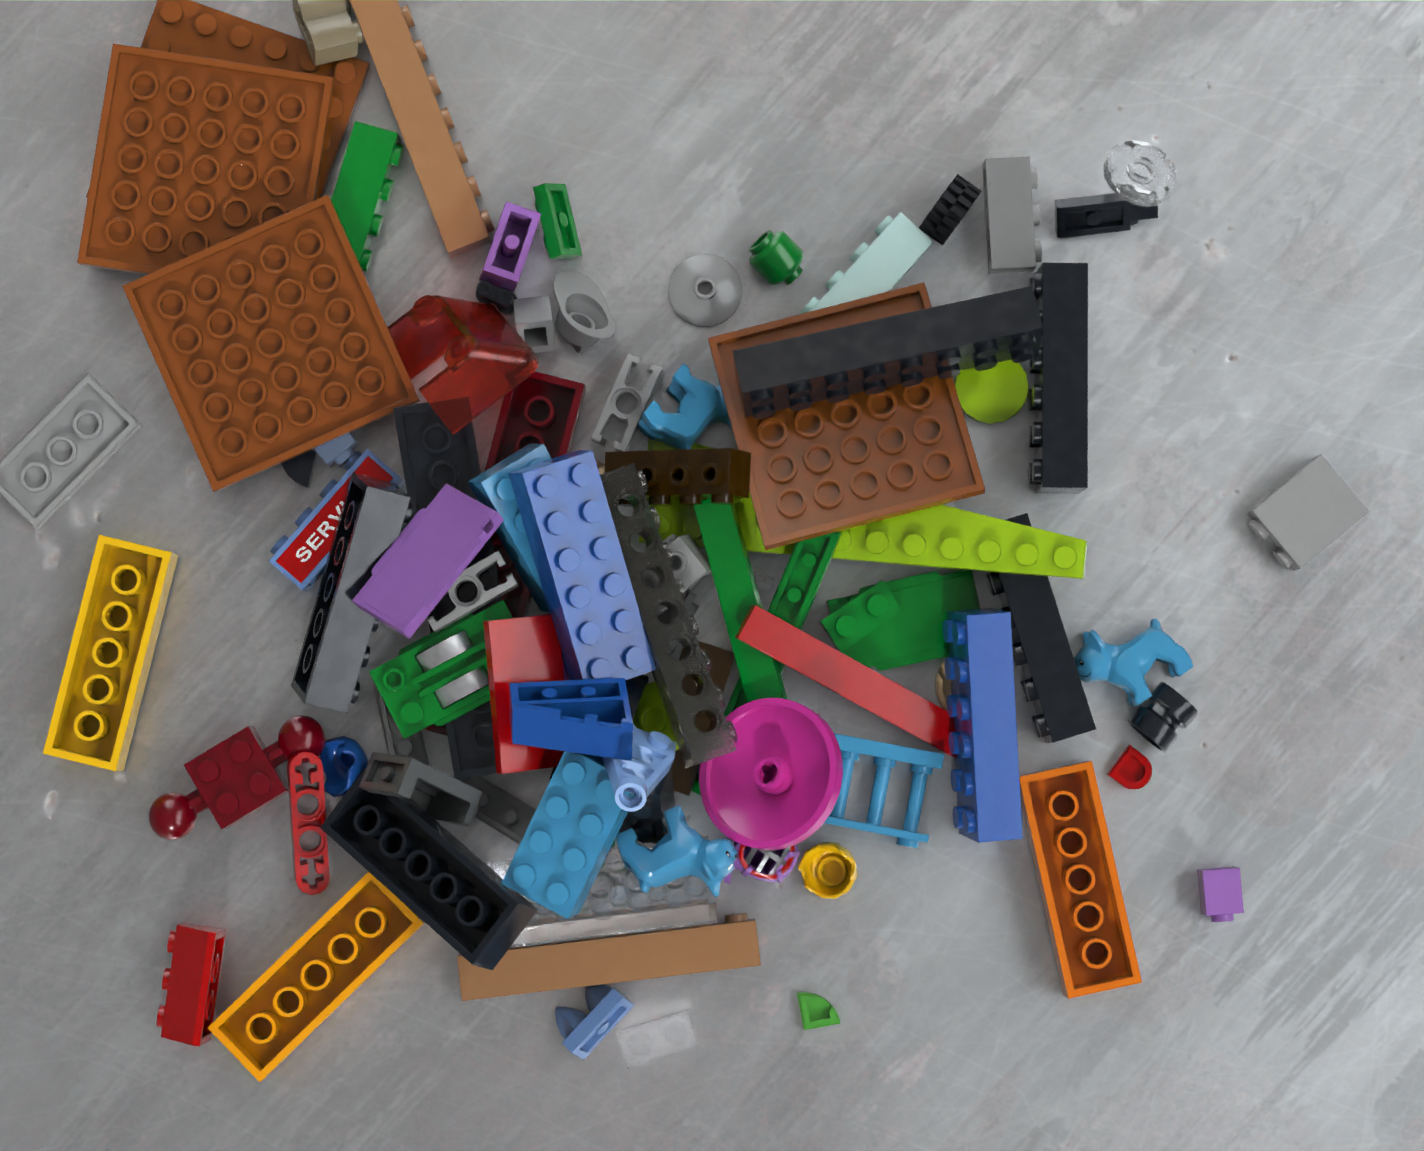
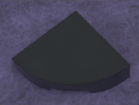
M309 450L281 464L292 480L301 486L309 488L318 453Z

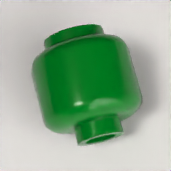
M771 230L766 231L749 249L752 253L749 259L750 265L769 285H777L783 281L789 285L803 271L800 264L803 261L804 253L784 231L774 233Z

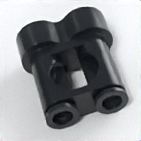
M487 281L478 283L476 298L481 305H494L503 315L514 314L513 299H517L515 294Z

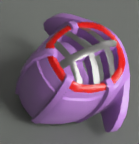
M737 842L733 844L738 852V857L734 861V869L741 871V874L745 877L750 876L757 880L771 883L783 882V879L793 870L798 856L801 855L797 844L779 850H759ZM732 872L724 878L725 883H731Z

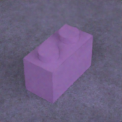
M506 201L479 277L480 281H487L495 286L514 292L541 217L540 213Z

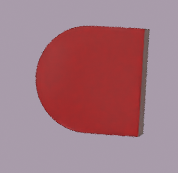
M1128 745L1106 775L1124 788L1140 789L1150 781L1152 766L1147 757L1131 745Z

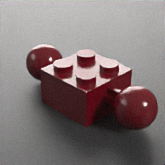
M294 716L281 726L278 733V741L268 747L265 746L255 727L247 726L184 764V767L197 789L186 796L176 792L159 796L152 803L149 810V823L152 830L158 836L167 840L182 839L194 829L197 815L208 808L221 830L228 829L288 793V783L278 766L288 761L293 755L304 751L312 752L319 756L326 742L325 731L322 725L310 716ZM308 758L302 759V763L309 762Z

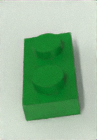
M543 183L533 187L536 199L535 208L541 214L540 220L544 232L543 241L550 259H572L581 256L582 251L566 184Z
M881 580L819 621L836 649L842 652L903 610L883 580Z

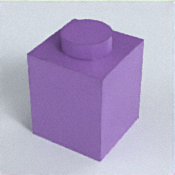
M1240 868L1197 869L1200 911L1202 915L1211 916V922L1233 921L1234 914L1244 913Z

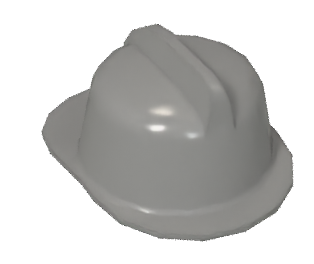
M572 270L560 272L553 282V291L559 306L555 326L561 337L571 343L577 353H583L588 347L593 346L599 340L612 337L615 334L616 325L601 290L590 278Z

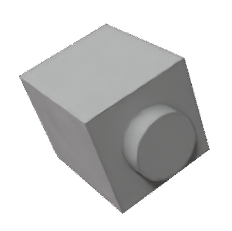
M550 295L513 299L519 355L556 351Z

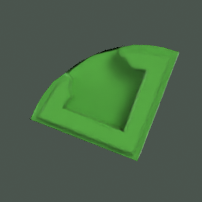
M797 992L804 1030L840 1024L835 1008L825 998L810 992Z

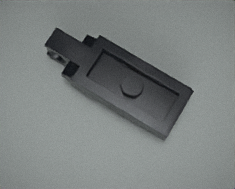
M1119 192L1055 200V232L1057 238L1131 230V225L1138 224V220L1158 218V203L1154 193Z

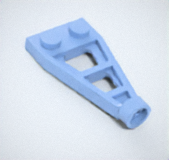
M633 724L632 761L602 757L614 792L615 801L621 809L629 812L641 809L645 805L648 795L669 772L675 759L676 742L671 741L665 734L657 731L649 733L636 728ZM624 791L630 792L634 794L636 797H627Z

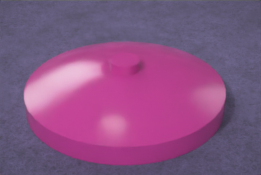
M762 698L738 707L726 716L716 727L706 744L699 771L702 802L714 825L731 840L759 850H779L791 847L804 841L816 832L832 812L842 785V755L832 729L812 709L783 698Z

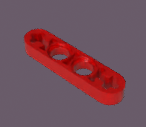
M304 751L293 755L288 759L287 763L293 872L299 889L306 894L315 895L326 889L330 878L327 834L320 828L326 820L324 775L320 758L315 753ZM303 758H308L310 764H315L314 768L308 770V781L310 784L317 782V786L304 785L295 789V784L303 785L302 773L300 770H295V766L301 765ZM312 794L316 796L318 803L315 810L310 813H302L297 809V801L302 795ZM305 831H315L320 836L318 845L314 849H303L299 844L300 836ZM321 855V859H320V860H319V859H314L315 857H318V856ZM300 857L313 858L314 869L317 874H321V877L315 878L314 885H309L306 879H302V876L308 875L309 868L307 860L300 861Z

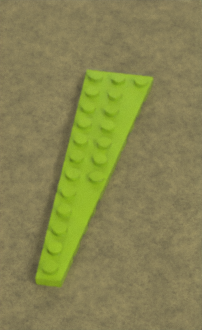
M648 438L647 450H679L663 442ZM694 443L691 446V449L713 448L697 443ZM750 493L749 498H734V505L747 552L779 555L792 554L796 543L765 550ZM671 499V506L648 505V500H642L639 542L659 545L672 534H675L677 538L689 534L700 548H705L694 506L679 504L680 499ZM938 505L839 531L842 535L832 559L1084 579L1088 542L1083 539L946 505Z

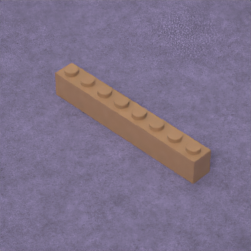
M350 0L450 258L491 243L488 233L495 229L487 209L480 212L475 198L480 197L481 193L474 175L466 178L462 164L468 162L461 142L459 141L454 144L448 130L455 128L447 107L440 109L435 96L442 93L434 73L426 75L422 62L427 61L428 57L421 39L413 41L409 28L414 27L415 24L408 6L400 7L398 0Z
M747 913L725 915V922L711 924L710 917L688 920V927L673 928V922L651 924V931L636 933V926L613 929V936L599 937V931L576 933L577 940L563 942L561 935L540 937V944L525 946L524 939L514 941L493 970L472 965L459 954L457 955L462 1001L761 966L756 920L748 919Z

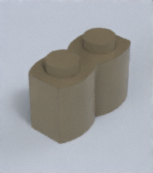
M293 0L295 18L315 66L358 56V44L363 42L359 23L357 21L352 22L349 16L351 14L349 0Z

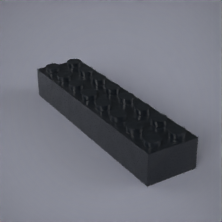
M1029 286L733 350L735 376L745 417L753 416L756 419H762L774 415L777 410L790 408L793 411L804 410L818 401L827 400L830 403H836L848 399L851 394L864 392L867 395H873L885 391L888 386L892 385L914 386L923 382L924 378L938 376L940 379H947L957 376L961 370L975 368L977 371L988 370L995 367L998 362L1012 360L1014 363L1025 362L1032 359L1035 354H1039L1043 326L1033 287Z

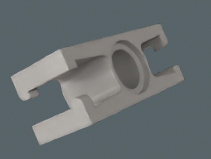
M630 353L627 354L590 437L593 442L605 446L607 440L603 438L602 434L610 419L614 417L621 422L628 423L621 444L614 441L612 448L616 451H628L638 429L637 425L641 420V416L646 410L661 377L662 367L655 364L649 366L647 372L651 373V376L644 389L638 391L634 387L626 386L632 366L636 367L639 365L641 358ZM631 395L637 400V408L632 413L623 414L616 408V403L621 396Z
M499 551L470 566L461 573L457 581L446 592V594L449 593L450 599L456 605V608L438 621L433 616L427 619L434 632H439L519 586L511 573L506 576L507 582L485 591L483 583L479 580V575L497 563L499 567L506 564ZM464 582H473L478 589L476 598L468 603L461 602L457 596L458 587Z

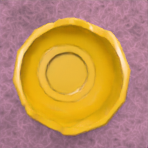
M821 842L805 851L798 865L805 888L823 899H836L851 890L857 878V865L853 855L838 843Z

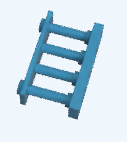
M834 733L842 755L843 777L837 802L824 823L897 837L896 844L918 848L919 841L928 843L929 835L917 833L928 774L932 775L933 768L942 769L944 754ZM860 754L874 756L873 764H877L866 823L844 819L854 761L859 760ZM896 761L911 763L910 771H913L903 830L880 826L891 767L895 768Z

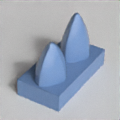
M603 984L586 986L585 999L590 1011L588 1015L569 1007L555 1008L556 1023L560 1034L564 1038L562 1044L571 1053L583 1060L634 1006L624 994L615 988L612 989Z

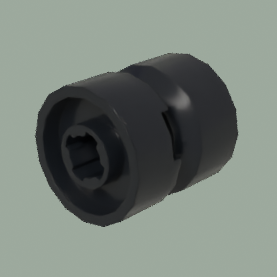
M1160 682L1151 693L1152 696L1148 698L1150 704L1148 706H1140L1128 720V723L1143 738L1165 753L1178 738L1176 730L1178 728H1186L1197 716L1198 711L1176 690L1166 683Z

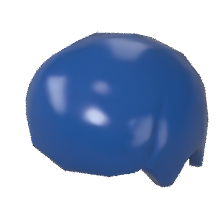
M340 736L328 739L325 742L324 749L320 754L323 772L326 775L324 791L333 797L344 796L363 769L367 767V756L356 740Z

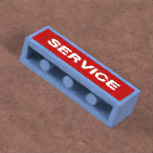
M368 449L363 454L357 451L344 466L347 472L338 482L335 479L331 480L319 494L323 500L314 510L308 507L295 521V524L298 526L295 532L289 538L286 535L282 536L270 550L274 556L269 562L302 591L307 592L324 573L352 473L395 483L398 487L404 481Z

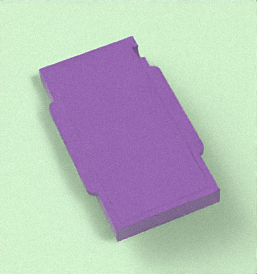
M445 484L428 507L420 509L400 533V536L396 538L371 570V578L352 601L362 611L410 639L504 519L495 510Z

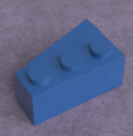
M625 678L509 683V721L513 744L632 761L633 721Z

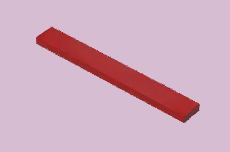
M756 605L751 606L735 638L956 759V754L952 755L950 752L948 741L949 733L955 732L954 717H949L946 710Z

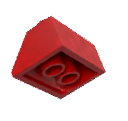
M180 923L177 924L176 931H170L167 952L173 953L171 968H165L162 979V990H167L166 1003L159 1006L156 1022L157 1027L162 1028V1038L199 1047L211 1040L212 1032L208 1027L214 1022L227 929Z

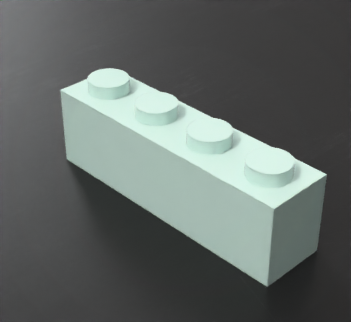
M902 212L895 219L888 215L875 229L874 232L878 235L875 241L870 246L865 242L862 243L849 258L854 264L845 274L839 269L825 284V287L829 289L820 301L813 297L800 314L891 291L926 253L934 241Z

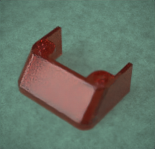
M425 295L414 303L412 309L388 326L411 379L445 354L444 361L448 367L418 390L453 435L531 376L539 365V359L529 345L496 307L491 304L440 295Z

